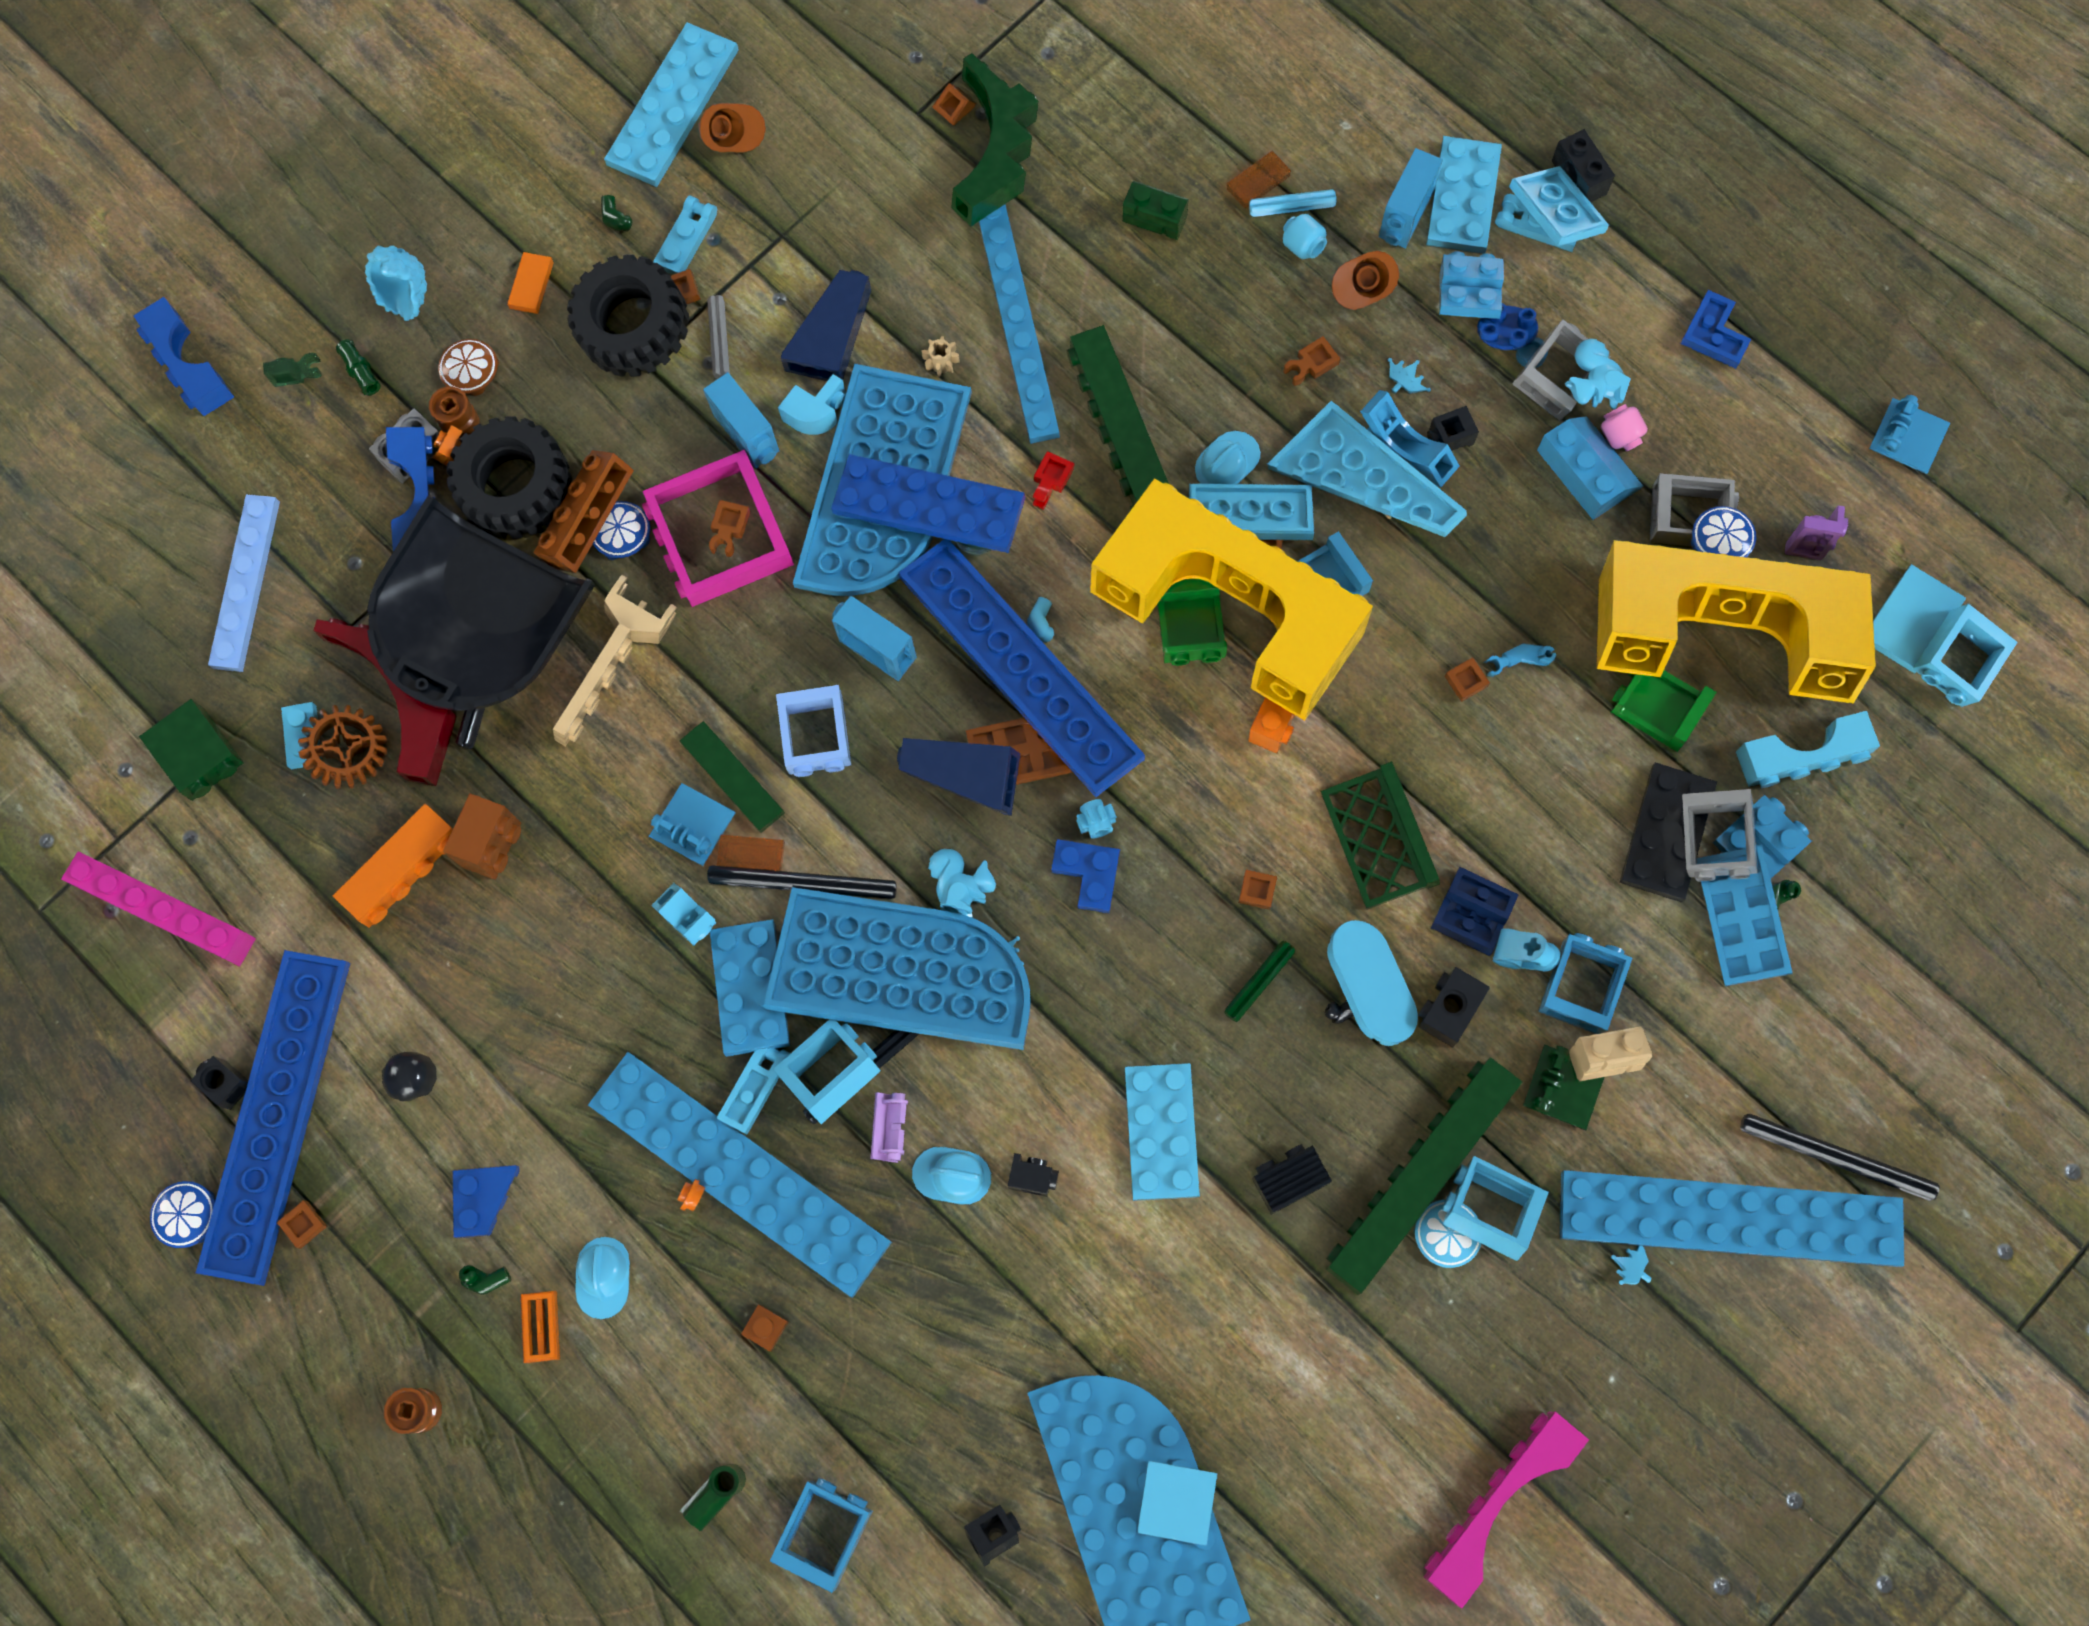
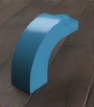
M1379 390L1360 411L1369 425L1367 429L1437 487L1441 488L1460 467L1448 444L1436 442L1422 436L1405 421L1387 391Z

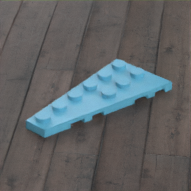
M1330 401L1267 464L1269 470L1443 537H1446L1467 516V512L1462 506L1333 401Z

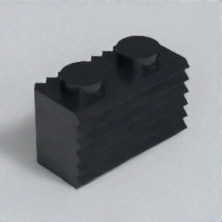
M1300 1144L1285 1153L1286 1160L1275 1164L1272 1159L1255 1168L1258 1174L1252 1180L1271 1215L1332 1182L1313 1145L1305 1149L1303 1144Z

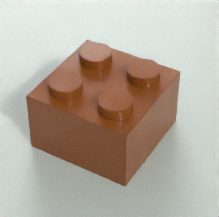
M469 793L443 853L460 867L496 880L498 874L502 873L506 868L508 862L507 854L511 845L515 844L520 837L521 822L505 806Z

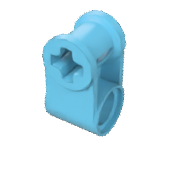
M1503 928L1500 931L1492 961L1506 968H1522L1545 972L1554 969L1558 965L1561 953L1554 944L1547 942L1541 934Z

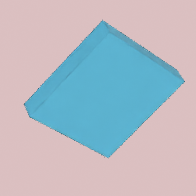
M1148 1461L1137 1533L1207 1546L1217 1473Z

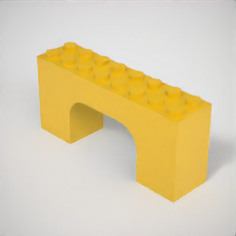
M1155 478L1102 548L1091 566L1090 592L1142 624L1166 591L1173 584L1184 579L1207 581L1266 616L1274 624L1277 632L1256 661L1250 688L1304 721L1364 635L1373 605L1369 604L1363 596L1350 593L1343 589L1334 579L1319 575L1308 564L1295 561L1287 556L1279 547L1266 544L1259 540L1253 532L1242 530L1232 524L1226 516L1211 512L1200 501L1187 498L1180 494L1171 484L1162 483Z
M1614 540L1599 578L1597 669L1661 677L1678 640V622L1696 621L1756 629L1774 636L1781 642L1787 652L1789 695L1854 704L1876 667L1870 574L1819 566L1798 565L1789 562L1760 560L1758 558L1669 548L1660 545H1646L1629 541Z

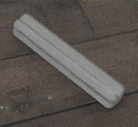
M721 295L709 296L707 302L712 372L715 379H719L727 372L730 374L725 302Z

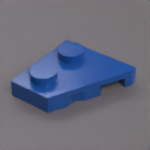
M512 1165L453 1171L454 1238L491 1235L497 1222V1214L503 1209L508 1198L507 1192L512 1181L520 1172L519 1166Z

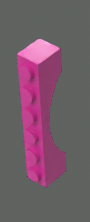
M79 851L61 880L239 967L256 938Z
M1542 1412L1530 1426L1533 1433L1527 1441L1520 1440L1509 1454V1457L1512 1458L1511 1462L1505 1470L1500 1467L1488 1481V1484L1491 1486L1489 1491L1483 1498L1478 1495L1467 1509L1470 1516L1462 1526L1457 1523L1451 1529L1445 1539L1449 1542L1441 1554L1436 1551L1424 1566L1427 1572L1423 1577L1461 1609L1484 1580L1483 1559L1486 1540L1493 1521L1505 1502L1519 1488L1532 1479L1550 1471L1568 1468L1589 1441L1586 1436L1557 1412H1548L1546 1415Z

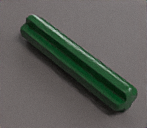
M1284 940L1280 942L1225 1008L1224 1013L1227 1017L1235 1022L1242 1018L1295 954V948L1290 943Z

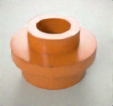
M694 1179L692 1184L685 1182L677 1198L678 1201L682 1202L681 1210L685 1211L686 1208L691 1211L695 1210L705 1190V1187L699 1184V1180Z

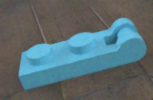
M1507 194L1504 196L1501 204L1503 209L1497 214L1495 224L1499 228L1557 247L1516 195ZM1513 214L1521 215V220L1515 218ZM1576 241L1558 246V248L1572 252Z
M689 195L684 202L682 212L653 263H658L671 275L685 271L716 218L717 206L710 203L702 204L698 198ZM695 214L701 216L699 221L693 220Z
M767 1048L755 1050L718 1114L717 1119L747 1135L780 1078L773 1069L791 1053L784 1049L781 1051ZM765 1059L773 1062L770 1070L761 1067Z

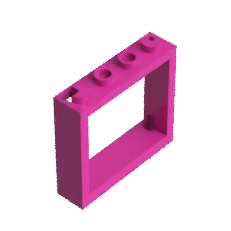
M745 450L643 491L647 502L643 503L642 507L648 520L654 519L658 527L653 529L654 536L659 547L666 546L669 554L663 557L670 573L676 571L679 580L674 582L681 599L684 597L688 598L692 607L794 565ZM741 472L774 551L692 584L659 505Z

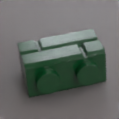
M1133 181L1123 203L1122 222L1161 235L1165 234L1167 237L1178 240L1188 216L1189 199Z

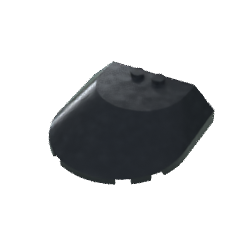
M428 495L373 586L367 607V612L369 613V630H367L369 643L373 655L376 657L385 675L399 689L415 700L447 710L464 711L490 707L524 690L542 672L589 597L595 584L588 578L586 580L579 579L555 569L457 516L440 504L434 497Z

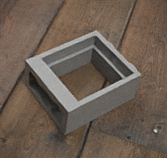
M1562 320L1552 329L1512 384L1560 421L1573 409L1577 401L1572 393L1568 395L1537 371L1535 367L1554 342L1558 343L1575 357L1578 345L1588 338L1581 334L1575 325ZM1586 372L1582 378L1587 379L1589 373Z
M1660 473L1652 485L1650 543L1691 546L1692 529L1670 527L1671 495L1718 499V506L1737 509L1739 493L1735 492V480Z
M1751 789L1682 794L1686 870L1689 877H1695L1696 881H1712L1716 879L1715 876L1729 875L1731 879H1746L1750 877V874L1758 873ZM1744 811L1747 861L1697 864L1694 814Z

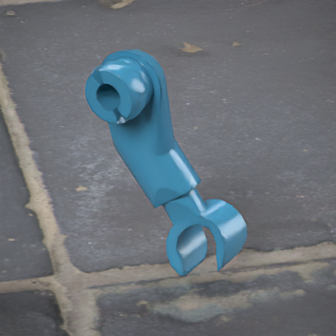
M1518 645L1504 652L1501 657L1491 656L1486 659L1484 663L1492 662L1496 666V671H1490L1486 674L1489 677H1494L1504 667H1512L1520 662L1547 666L1556 658V653H1552L1555 649L1551 646Z

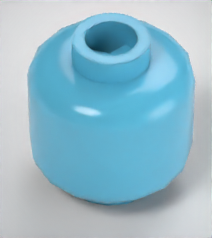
M1309 214L1293 216L1283 227L1284 246L1300 259L1317 257L1327 244L1325 227Z

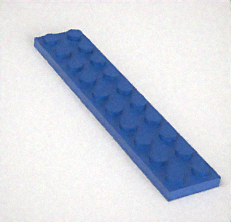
M942 540L898 572L902 582L1095 797L1099 796L1145 760V754L950 540Z
M284 950L197 1265V1274L265 1286L280 1229L277 1222L284 1215L351 964L347 961Z

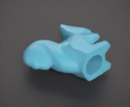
M1597 339L1583 340L1576 348V363L1581 369L1589 373L1587 379L1570 377V381H1567L1565 386L1571 390L1574 399L1581 405L1588 403L1592 398V406L1596 408L1598 403H1601L1603 397L1609 399L1610 408L1615 410L1618 403L1624 401L1631 378L1623 373L1621 367L1615 361L1608 358L1609 351L1605 348V344Z
M940 849L931 856L928 867L931 870V877L938 879L936 893L940 901V908L943 911L959 913L973 918L971 903L974 901L985 904L986 895L984 893L993 892L996 888L995 879L988 870V863L984 860L973 876L963 874L965 863L960 853L952 849Z

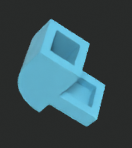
M833 374L816 397L795 385L778 407L782 421L795 430L809 435L822 434L831 430L838 424L835 409H839L842 406L846 396L843 380Z
M675 883L651 905L693 946L703 939L716 924L715 919Z

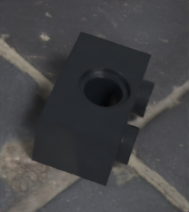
M1585 129L1558 142L1552 158L1554 166H1561L1590 203L1607 195L1615 174Z
M1457 967L1450 974L1444 971L1435 986V989L1440 992L1434 1002L1428 999L1418 1014L1419 1017L1423 1018L1419 1028L1452 1048L1460 1040L1490 989L1488 985ZM1444 999H1454L1459 1005V1011L1457 1013L1448 1012L1443 1004Z

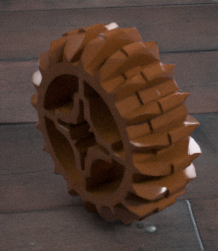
M347 704L344 707V712H339L337 705L332 706L333 714L328 715L324 709H321L319 711L321 720L315 717L309 718L313 728H302V733L306 737L298 739L299 746L304 748L298 753L300 758L307 759L303 763L304 769H313L311 772L313 779L323 775L322 784L325 786L330 784L333 779L335 780L336 789L342 787V781H347L348 787L352 789L354 788V779L358 778L361 784L367 783L365 773L375 777L377 771L373 766L383 767L384 760L379 756L387 755V748L381 746L387 743V738L385 735H379L383 728L381 724L373 725L375 721L373 715H368L363 719V709L359 708L355 714H352L351 706ZM344 726L355 727L367 737L348 734ZM334 728L333 737L327 741H322V745H317L320 737L329 729ZM340 735L343 736V741L346 742L348 748L346 759H344L343 752L340 751L338 745L341 743ZM369 748L366 757L359 764L352 767L353 757L358 753L364 752V749ZM325 756L326 759H337L341 762L342 768L331 767L325 764L319 757Z

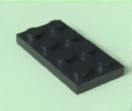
M1656 762L1652 765L1619 883L1679 902H1683L1686 899L1691 877H1689L1686 870L1682 794L1715 792L1717 781ZM1709 813L1694 814L1697 855Z

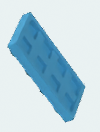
M1763 845L1756 846L1758 873L1750 874V877L1746 879H1731L1729 875L1715 876L1716 879L1712 881H1701L1725 987L1793 974ZM1746 848L1701 857L1697 858V864L1747 861Z
M774 920L711 929L710 938L724 1055L728 1057L752 1053L758 1049H776L790 1046L786 1012L764 1008V1000L778 947Z

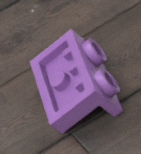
M1838 505L1828 519L1818 515L1805 516L1787 540L1785 554L1823 560L1830 550H1834L1837 540L1846 534L1848 518H1844L1845 506Z

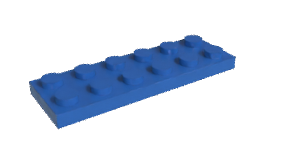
M849 454L831 510L833 514L1009 553L1026 497L1025 493Z

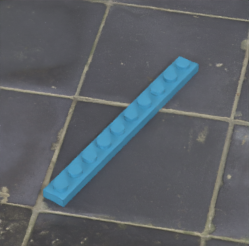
M1004 204L980 220L979 226L1030 444L1060 438L1008 213Z

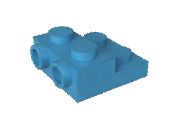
M1460 251L1452 252L1449 255L1443 254L1440 268L1439 315L1500 319L1502 312V285L1504 281L1503 259L1495 258L1494 255L1488 253L1482 254L1480 257L1465 256Z
M1764 795L1753 805L1756 846L1763 845L1771 879L1812 841L1807 837L1809 835L1807 827L1797 820L1792 822L1784 814L1786 811L1785 807L1778 799L1774 797L1768 799ZM1744 814L1712 842L1722 853L1746 848Z

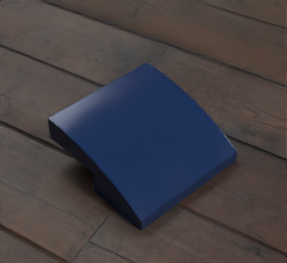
M1459 867L1431 925V929L1490 956L1497 944L1500 931L1509 919L1519 894Z

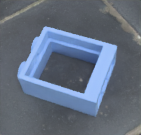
M839 685L776 694L784 762L789 775L794 774L796 777H805L812 775L813 771L824 769L826 772H838L843 770L844 766L851 765L843 698ZM834 708L839 750L794 757L789 715Z

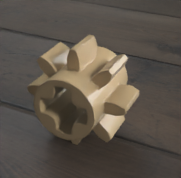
M944 336L934 341L929 339L928 350H922V358L926 360V370L933 369L937 372L938 377L942 373H953V363L960 362L959 354L955 353L956 343L951 342L949 344L945 341Z

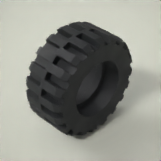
M625 254L623 259H619L617 255L608 257V262L602 264L599 261L594 264V269L591 272L587 273L585 271L580 277L581 283L574 285L571 291L574 298L569 299L567 311L570 313L567 317L568 326L572 330L571 334L575 341L600 369L606 372L612 371L614 375L622 377L626 375V372L631 377L641 376V371L645 370L649 374L656 371V366L660 363L666 365L671 360L669 356L673 352L677 354L682 347L679 341L686 338L688 329L685 325L689 323L686 301L671 276L667 274L661 265L653 263L651 259L640 256L637 260L633 254ZM632 298L651 300L649 315L638 328L625 334H610L606 332L608 317L620 303Z
M506 416L504 421H500L496 417L489 419V424L484 426L479 423L472 427L474 431L470 435L465 433L459 439L462 444L459 447L455 446L450 454L454 461H449L447 464L446 472L450 476L447 479V484L452 492L454 501L472 525H476L479 529L489 534L492 532L496 538L505 539L507 534H509L512 539H521L524 533L528 532L530 536L539 533L538 528L543 525L546 528L549 526L554 511L561 505L572 482V475L569 472L570 467L553 436H550L548 431L541 425L535 426L534 422L529 419L523 418L519 422L516 416ZM515 459H523L535 463L532 479L518 493L506 497H495L485 493L488 477L502 463Z

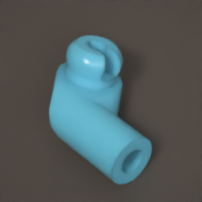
M1038 597L1028 617L1027 624L1042 642L1047 643L1054 636V629L1049 627L1045 618L1052 606V602L1044 597Z

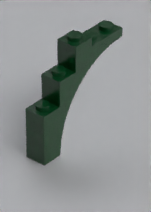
M971 53L963 58L962 80L975 93L985 111L990 127V141L981 161L969 176L953 188L951 208L969 226H973L1024 192L1026 171H1024L1020 163L1030 157L1032 135L1027 127L1036 122L1039 103L1035 95L1027 91L1020 83L1009 88L1008 84L996 76L985 62L980 61Z

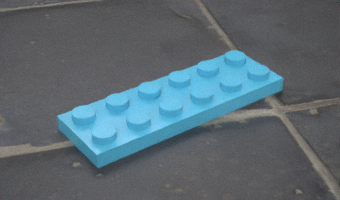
M687 22L604 158L606 166L657 187L739 50L737 43Z

